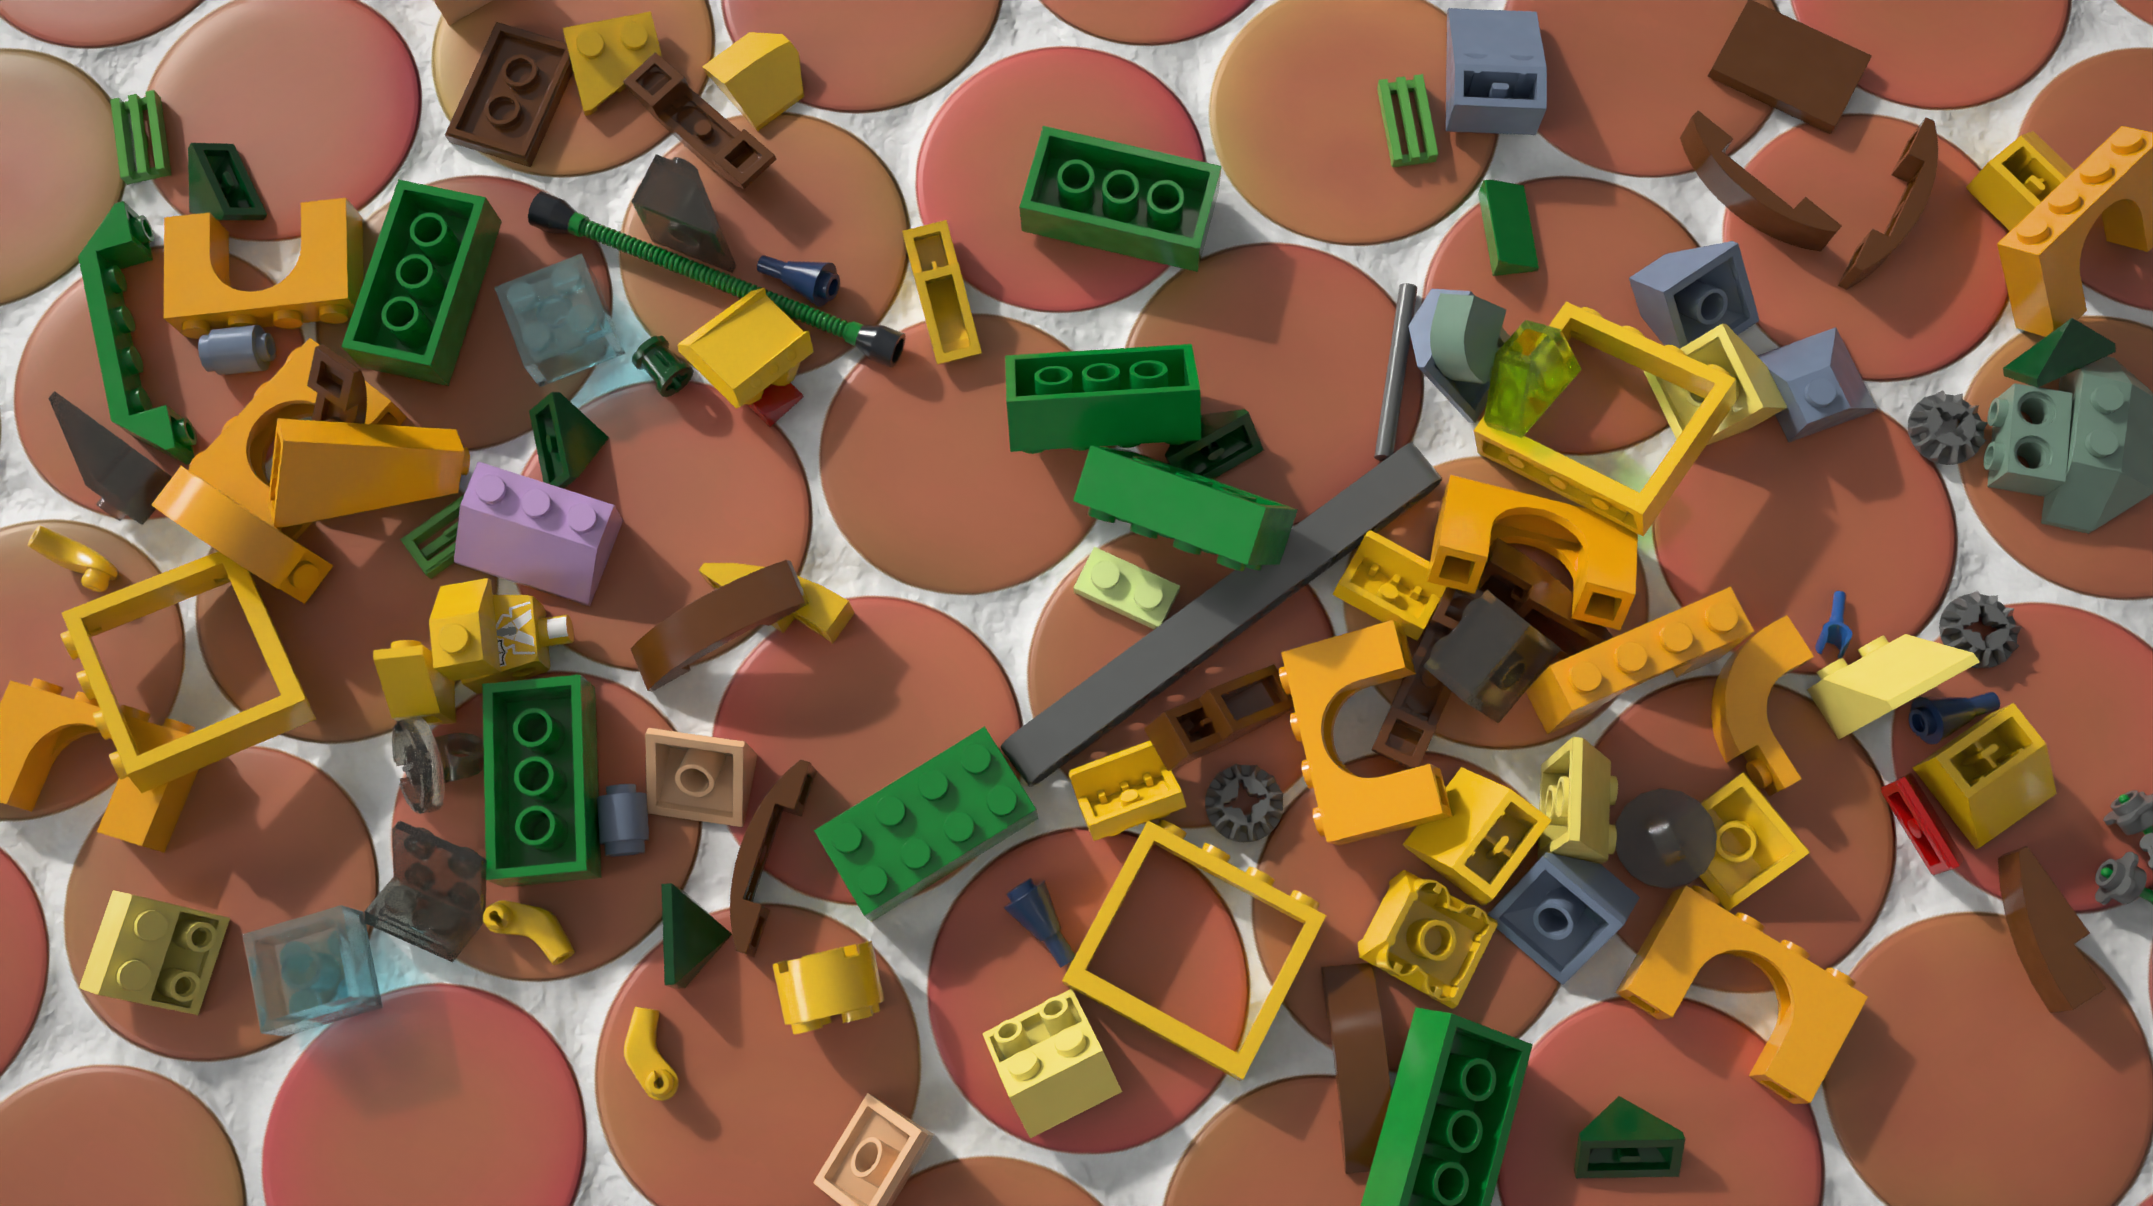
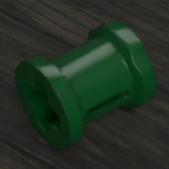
M653 336L638 347L632 356V363L637 369H644L657 383L656 390L662 397H669L679 392L688 384L694 370L688 363H681L668 349L669 342L664 336Z

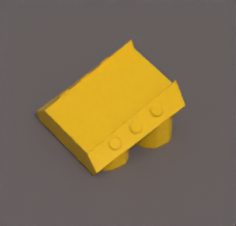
M765 288L749 292L677 344L678 351L736 409L744 404H752L760 400L764 389L770 384L785 386L794 381L800 362L814 352L809 330L804 332L766 295Z
M1403 870L1389 881L1390 887L1363 939L1358 942L1359 957L1454 1009L1458 1006L1498 925L1497 920L1488 916L1479 907L1466 904L1450 895L1447 888L1439 882L1421 879Z

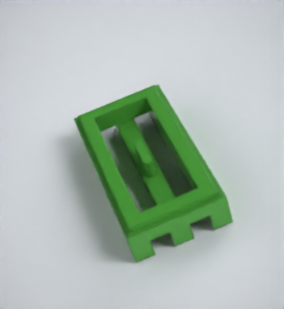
M1423 74L1414 75L1413 80L1407 81L1405 76L1396 77V81L1388 83V79H1380L1377 91L1391 166L1400 167L1436 162L1438 150ZM1410 92L1414 94L1424 152L1421 153L1419 151L1410 104ZM1398 94L1409 154L1402 155L1391 99V95Z
M155 90L146 91V97L140 98L137 94L128 95V101L125 102L120 98L110 99L120 178L127 185L171 175L162 101ZM143 110H148L155 161V167L152 168L149 165L148 140L145 134ZM128 114H130V117H131L133 140H134L136 163H137V170H138V171H136V169H135V161H134L132 138H131V130H130V123H129V115H128Z
M464 495L400 539L422 571L430 579L454 563L456 542L428 561V559L456 540L458 522L446 529L440 537L420 550L418 545L459 517L460 504Z

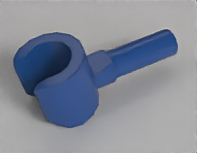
M1843 591L1834 592L1831 617L1829 622L1824 624L1815 645V649L1819 654H1822L1826 643H1831L1839 649L1838 658H1842L1852 638V630L1844 624L1846 593Z

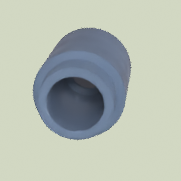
M260 325L213 329L209 335H202L198 342V352L202 366L206 371H216L219 375L266 371L269 368L270 361H273L276 356V347L272 335L265 333Z
M636 784L607 786L606 795L597 797L599 844L605 845V856L615 857L645 853V841L650 840L647 794L636 792Z

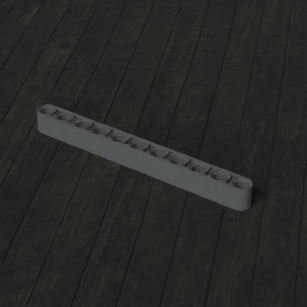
M1413 442L1403 446L1291 529L1280 565H1262L1261 571L1245 568V571L1234 570L1014 732L1003 742L1000 747L1029 787L1043 781L1360 546L1365 534L1369 530L1375 533L1379 532L1426 497L1441 483L1443 478Z

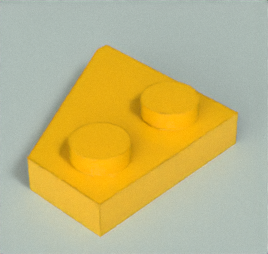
M651 11L563 28L585 116L592 115L598 110L597 107L614 93H620L624 90L626 86L623 81L655 52L662 58Z

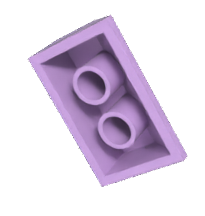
M477 462L460 504L454 562L590 606L623 519L613 504Z

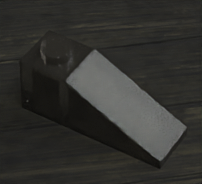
M54 391L48 399L85 485L101 497L96 505L118 521H121L127 515L143 525L156 510L151 504L168 484L172 476Z

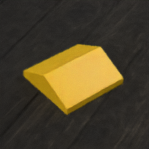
M1742 772L1708 796L1663 831L1711 892L1720 899V903L1727 911L1734 908L1810 853L1809 849L1745 772Z

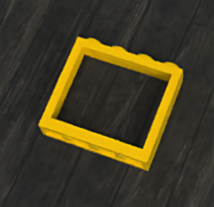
M1565 302L1525 358L1528 362L1524 377H1511L1473 431L1478 454L1644 536L1735 404L1736 378L1732 377L1720 366L1714 364L1705 365L1688 357L1684 351L1676 346H1663L1652 341L1634 327H1621L1610 322L1592 308H1580ZM1571 337L1705 398L1640 493L1507 428Z
M219 551L62 612L68 631L60 634L70 657L73 660L80 658L84 668L83 671L76 673L78 681L89 700L96 698L100 711L93 713L95 723L102 737L105 740L112 738L117 749L116 752L109 754L111 763L120 780L129 777L141 793L316 720L251 572ZM231 582L281 696L143 754H139L92 637Z
M1160 820L1158 825L1147 821L1062 982L1078 993L1233 1078L1242 1081L1327 915L1317 911L1320 904L1313 898L1296 890H1293L1289 896L1272 887L1275 880L1268 874L1250 866L1244 872L1229 864L1231 856L1223 850L1208 843H1204L1201 849L1184 840L1187 833L1176 825L1165 820ZM1153 844L1304 924L1239 1053L1087 971L1091 960Z

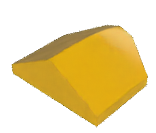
M749 32L703 66L704 72L757 132L804 97L799 52L783 34Z

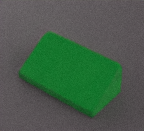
M1483 180L1478 196L1492 275L1498 276L1538 271L1539 265L1524 185L1498 180Z

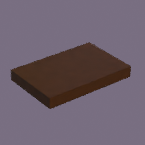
M1748 0L1708 77L1831 134L1841 118L1872 55L1758 2Z
M496 22L447 128L445 137L448 141L531 167L573 73L567 44Z

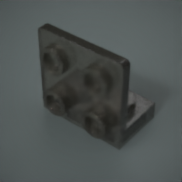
M398 821L392 828L393 878L364 911L365 924L453 963L484 923L487 861L468 847H459L435 836L425 828H416L405 822Z

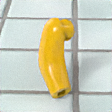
M41 525L35 529L28 542V547L63 568L83 573L81 583L87 589L96 592L105 591L109 586V580L117 578V568L101 554L86 545Z
M501 900L492 903L484 911L483 922L490 931L498 934L529 937L541 948L552 965L564 962L575 953L560 922L548 910Z
M635 1007L624 1045V1057L649 1097L658 1101L670 1099L678 1089L679 1079L657 1048L656 1032L660 1010Z

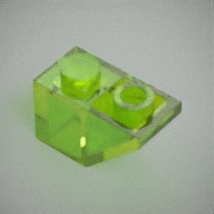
M1525 320L1495 353L1484 421L1488 427L1522 438L1582 370L1561 329Z

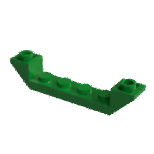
M122 201L113 205L78 256L110 418L113 423L131 436L188 465L195 457L192 445L197 443L192 423L189 419L181 417L167 405L152 409L150 398L141 385L139 373L143 372L144 366L139 352L133 346L131 332L135 331V322L131 312L125 306L123 292L127 290V283L120 269L153 260L149 242L154 241V234L147 218L144 215L139 216Z

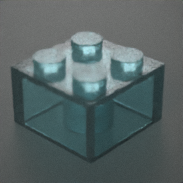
M582 253L494 287L522 363L539 387L626 354L596 276Z
M340 905L242 934L261 1034L289 1036L383 1008L363 911Z

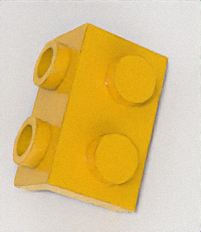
M1369 530L1332 595L1383 623L1394 620L1404 627L1407 636L1418 641L1446 586L1427 582L1429 561Z
M1151 741L1076 767L1068 772L1079 808L1093 841L1107 836L1118 835L1128 828L1153 819L1166 817L1171 812L1187 807L1182 790L1172 771L1166 769Z

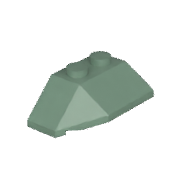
M2108 356L2060 377L2058 391L2073 393L2066 482L2044 497L2042 524L2089 534L2153 494V392L2120 362Z

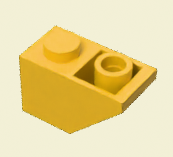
M415 640L395 641L391 643L390 649L373 650V660L392 719L408 728L456 723L455 681L450 680L433 668L431 650Z

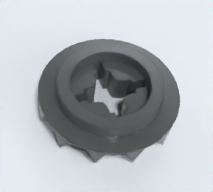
M1942 390L1934 395L1924 397L1914 406L1908 418V434L1914 447L1925 458L1939 464L1955 465L1972 458L1986 440L1983 438L1984 429L1988 422L1981 420L1978 414L1979 405H1970L1963 400V393L1949 395L1945 394ZM1951 419H1958L1960 421L1958 427L1954 430L1955 434L1948 432L1947 434L1942 433L1938 437L1935 435L1940 430L1939 427L1944 423L1943 420L1947 422Z
M1976 591L1959 596L1946 606L1940 618L1939 632L1944 645L1972 652L1976 655L1980 662L1972 667L1991 668L2007 661L2011 654L2019 647L2017 638L2022 627L2015 623L2012 616L2014 609L2007 608L1999 602L1998 595L1987 596ZM1979 618H1981L1983 625L1996 628L1997 631L1985 636V639L1982 640L1979 632L1964 629L1978 622Z
M1235 764L1219 772L1209 785L1205 798L1206 813L1212 826L1222 836L1236 842L1257 841L1270 834L1278 825L1283 814V793L1274 776L1260 769L1257 765ZM1239 783H1242L1243 789H1246L1248 796L1265 798L1252 806L1251 822L1249 823L1247 822L1246 815H1243L1241 808H1232V806L1224 808V805H1228L1231 801L1237 799L1240 788Z

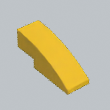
M947 220L902 231L937 365L982 354Z
M703 563L698 571L709 585L718 589L765 567L739 563ZM797 576L809 604L771 626L784 633L795 618L834 643L855 613L849 600L822 585Z

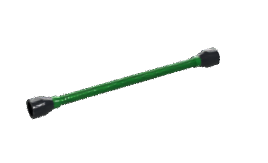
M541 191L531 202L528 212L529 224L549 233L572 234L578 237L586 236V238H591L615 249L617 248L619 251L622 250L624 253L627 252L629 255L664 267L685 277H690V279H695V281H700L713 288L716 287L718 290L721 289V291L733 296L737 295L738 298L744 297L753 290L762 288L591 221L588 216L578 213L565 200ZM765 289L766 295L788 317L795 318L797 321L800 320V322L807 325L811 324L812 327L822 329V331H827V333H832L840 338L843 337L846 343L856 346L873 361L891 368L898 362L905 345V333L884 325H863L855 321H842L841 318L826 314V312H821V310H816L813 307L810 308V306H805V304L793 299L789 300L788 297Z

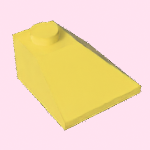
M1720 324L1680 348L1688 357L1705 365L1714 364L1720 366L1732 377L1736 378L1735 404L1707 445L1744 432L1788 408L1768 367L1727 324ZM1644 371L1677 440L1705 398Z

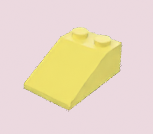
M1904 634L1890 643L1883 635L1858 649L1862 658L1848 665L1844 658H1841L1819 670L1817 674L1821 681L1808 688L1807 691L1837 738L1841 739L1976 665L1980 661L1972 652Z
M1572 737L1541 764L1539 810L1552 819V821L1538 838L1537 861L1548 852L1602 864L1608 861V854H1614L1617 832L1616 826L1609 824L1610 805H1615L1617 800L1618 780L1616 776H1611V761L1584 738Z

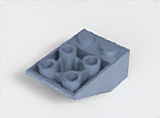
M1448 8L1446 131L1536 135L1547 109V67L1537 12Z

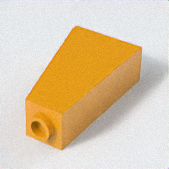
M277 418L268 498L273 527H288L458 493L461 475L467 476L469 472V449L463 447L456 429Z

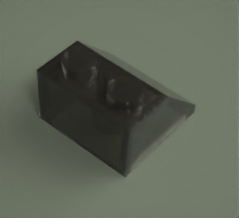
M656 154L631 201L652 242L733 273L737 265L698 169L685 159L674 157L670 160Z
M1486 590L1481 597L1474 599L1467 605L1462 613V620L1449 635L1442 637L1433 646L1430 658L1423 667L1465 703L1499 723L1558 654L1561 648Z

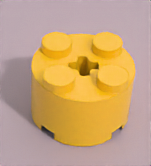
M872 941L863 942L857 946L856 944L802 956L799 959L772 964L785 1025L791 1024L793 1034L822 1028L823 1025L832 1023L830 1016L841 1014L843 1023L873 1016V1013L880 1011L878 1003L885 1001Z

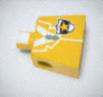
M493 595L501 673L463 679L461 683L474 693L479 694L483 693L482 684L524 680L549 671L551 667L549 646L568 644L574 641V629L570 616L561 615L546 618L544 606L534 596Z

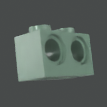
M2014 383L1992 401L1987 416L1988 425L1993 426L1992 439L1984 455V468L1989 470L1987 487L2045 497L2066 482L2073 393ZM2021 411L2031 418L2033 424L2023 418ZM2017 455L2022 456L2028 462L2029 468L2019 462Z

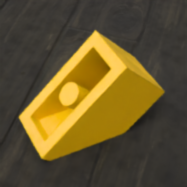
M485 578L440 586L429 619L433 668L452 681L501 673L491 580Z

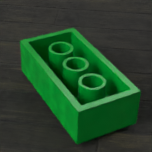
M1043 126L1019 206L1021 228L1023 232L1198 272L1219 193L1222 166Z
M398 179L341 346L361 368L449 386L502 223L486 197Z
M1192 344L1005 356L1010 452L1023 451L1029 454H1037L1050 449L1070 448L1076 451L1088 450L1090 445H1118L1123 448H1132L1145 443L1165 442L1171 445H1179L1187 441L1201 440V392Z
M1090 445L1073 500L1088 506L1087 515L1109 523H1115L1116 520L1130 523L1129 530L1136 534L1157 539L1158 535L1174 539L1172 546L1196 555H1200L1201 551L1218 555L1216 560L1218 564L1239 571H1245V568L1261 571L1262 565H1280L1298 509L1131 450Z
M582 675L482 684L486 880L502 887L601 878V847L599 844L597 813L599 787L595 687Z
M984 726L815 829L814 832L861 912L872 922L1039 818L1037 809Z
M1415 1007L1361 1206H1491L1533 1044L1452 1013Z

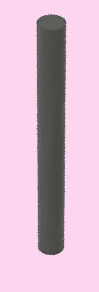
M1410 283L1399 285L1374 458L1379 461L1387 459L1394 453L1411 338L1408 326L1414 317L1418 289L1416 285Z

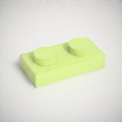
M1097 547L1093 548L1074 586V593L1152 629H1156L1164 623L1180 590V585Z

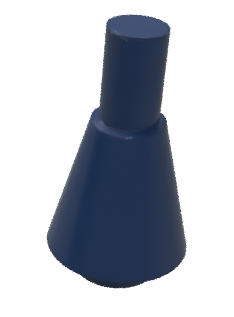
M762 255L757 263V271L759 273L780 279L788 287L818 307H822L828 301L833 300L839 291L840 277L833 263L784 262L766 255Z
M1988 692L1971 698L1918 697L1911 704L1908 717L1912 731L1928 744H1937L1972 721L1974 717L1999 710L2000 700L1994 692Z
M1032 878L1025 880L1006 894L1011 902L1004 909L1040 942H1044L1061 968L1074 959L1075 953L1060 932L1061 926L1045 880L1037 885Z

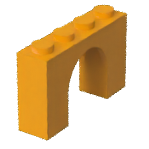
M2121 126L1997 243L2016 328L2046 337L2071 318L2078 320L2087 311L2080 276V258L2086 237L2100 214L2102 215L2106 241L2146 252L2153 248V132Z
M347 198L301 202V251L295 267L280 283L268 289L253 292L232 288L229 278V232L210 212L164 217V319L183 336L199 339L202 335H209L213 329L260 325L262 328L277 326L284 329H295L301 327L303 323L322 321L329 324H340L352 317L364 281L363 219Z
M311 338L301 347L296 348L290 353L285 365L270 381L263 383L256 390L252 401L238 416H234L226 422L221 434L205 451L200 452L192 459L188 469L272 526L273 523L268 506L270 482L265 468L266 455L276 435L277 418L299 420L312 417L317 392L308 387L307 383L314 350L319 344ZM365 381L367 390L365 424L400 426L407 416L391 400ZM312 522L275 528L296 541Z
M1450 475L1438 510L1427 582L1475 594L1488 559L1489 547L1497 538L1505 543L1530 545L1553 555L1569 570L1574 582L1573 619L1621 630L1636 595L1637 533L1587 508Z
M1728 587L1549 665L1526 690V693L1548 735L1591 716L1606 702L1654 677L1673 670L1676 678L1719 660L1751 635L1754 629L1732 588Z
M1391 620L1281 652L1284 666L1279 668L1280 681L1285 693L1292 696L1295 713L1290 714L1291 727L1298 742L1303 741L1307 758L1301 763L1302 773L1308 788H1314L1318 807L1313 808L1314 823L1319 835L1326 837L1327 843L1343 845L1453 817L1440 768L1427 764L1382 777L1361 778L1345 767L1335 749L1333 738L1335 720L1343 704L1352 695L1374 685L1416 674L1404 627Z
M33 678L30 686L10 680L0 703V803L30 812L33 811L49 771L60 752L80 737L100 733L93 718V713L100 711L96 698L89 700L85 693L77 691L74 699L61 696L63 687L37 678ZM121 705V710L139 754L186 736L195 730V727L169 718L165 719L163 726L148 722L151 716L150 713ZM198 770L144 793L138 790L129 777L122 780L119 778L97 832L165 853Z
M1693 885L1692 888L1684 886L1673 891L1615 993L1658 1020L1672 1018L1698 971L1709 959L1719 954H1727L1752 962L1764 972L1775 990L1778 1001V1017L1775 1028L1749 1077L1793 1104L1811 1103L1868 996L1853 988L1856 983L1848 975L1833 968H1826L1824 970L1809 961L1810 954L1802 947L1787 940H1782L1779 943L1763 933L1765 927L1756 919L1743 913H1737L1735 916L1718 905L1720 899L1712 892Z

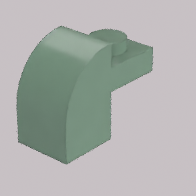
M1440 293L1430 330L1431 353L1440 372L1451 380L1486 384L1487 381L1501 383L1503 376L1523 378L1528 360L1496 347L1507 309L1474 295Z

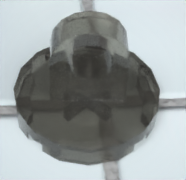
M416 715L397 721L393 727V761L396 762V767L404 765L402 770L406 773L405 778H400L401 783L399 785L407 804L418 814L438 811L442 807L445 794L444 783L477 775L484 769V742L480 737L469 733H452L434 737L427 722L422 716ZM454 754H467V755H469V756L457 757V756H453V755H454Z
M1659 788L1643 792L1625 805L1616 821V851L1620 862L1633 877L1649 886L1670 889L1690 884L1707 870L1715 856L1717 834L1710 814L1698 800L1681 791Z

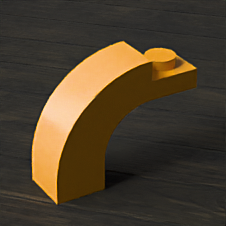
M182 466L151 504L168 518L226 557L303 604L308 601L333 567L332 564Z
M1788 615L1757 632L1729 657L1716 680L1711 702L1712 728L1716 743L1725 762L1727 763L1743 754L1747 760L1746 769L1750 778L1759 788H1764L1769 796L1801 780V777L1770 728L1767 718L1768 696L1774 683L1780 677L1799 668L1814 657Z

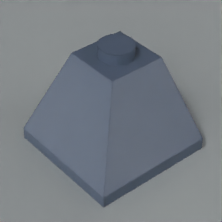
M1734 241L1665 254L1629 277L1640 316L1664 346L1673 345L1680 349L1722 323L1727 324L1736 335H1739L1760 321L1739 244Z
M1431 289L1408 326L1417 367L1468 422L1476 423L1499 383L1487 381L1486 384L1447 378L1436 366L1430 347V330L1440 293L1474 294L1471 291ZM1502 327L1496 347L1517 355L1520 347Z
M1836 327L1758 355V358L1768 367L1788 407L1775 414L1789 443L1872 413L1877 409Z
M1546 852L1487 915L1497 920L1498 925L1496 928L1558 982L1564 985L1625 924L1640 897L1599 863Z

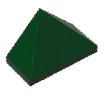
M191 143L188 147L189 212L194 214L210 212L218 220H265L267 213L235 145L227 143Z
M2071 318L2003 367V374L2005 377L2038 388L2115 353L2116 345L2111 340Z
M551 392L529 410L543 482L564 489L580 476L609 437L560 392Z
M1242 409L1202 414L1201 440L1187 441L1179 445L1170 444L1165 457L1170 465L1215 479L1264 451L1249 412Z
M672 883L661 884L665 986L674 989L686 988L729 939L732 933L681 888Z
M1618 1096L1579 1133L1574 1167L1576 1179L1679 1177L1685 1145L1684 1134L1681 1130Z

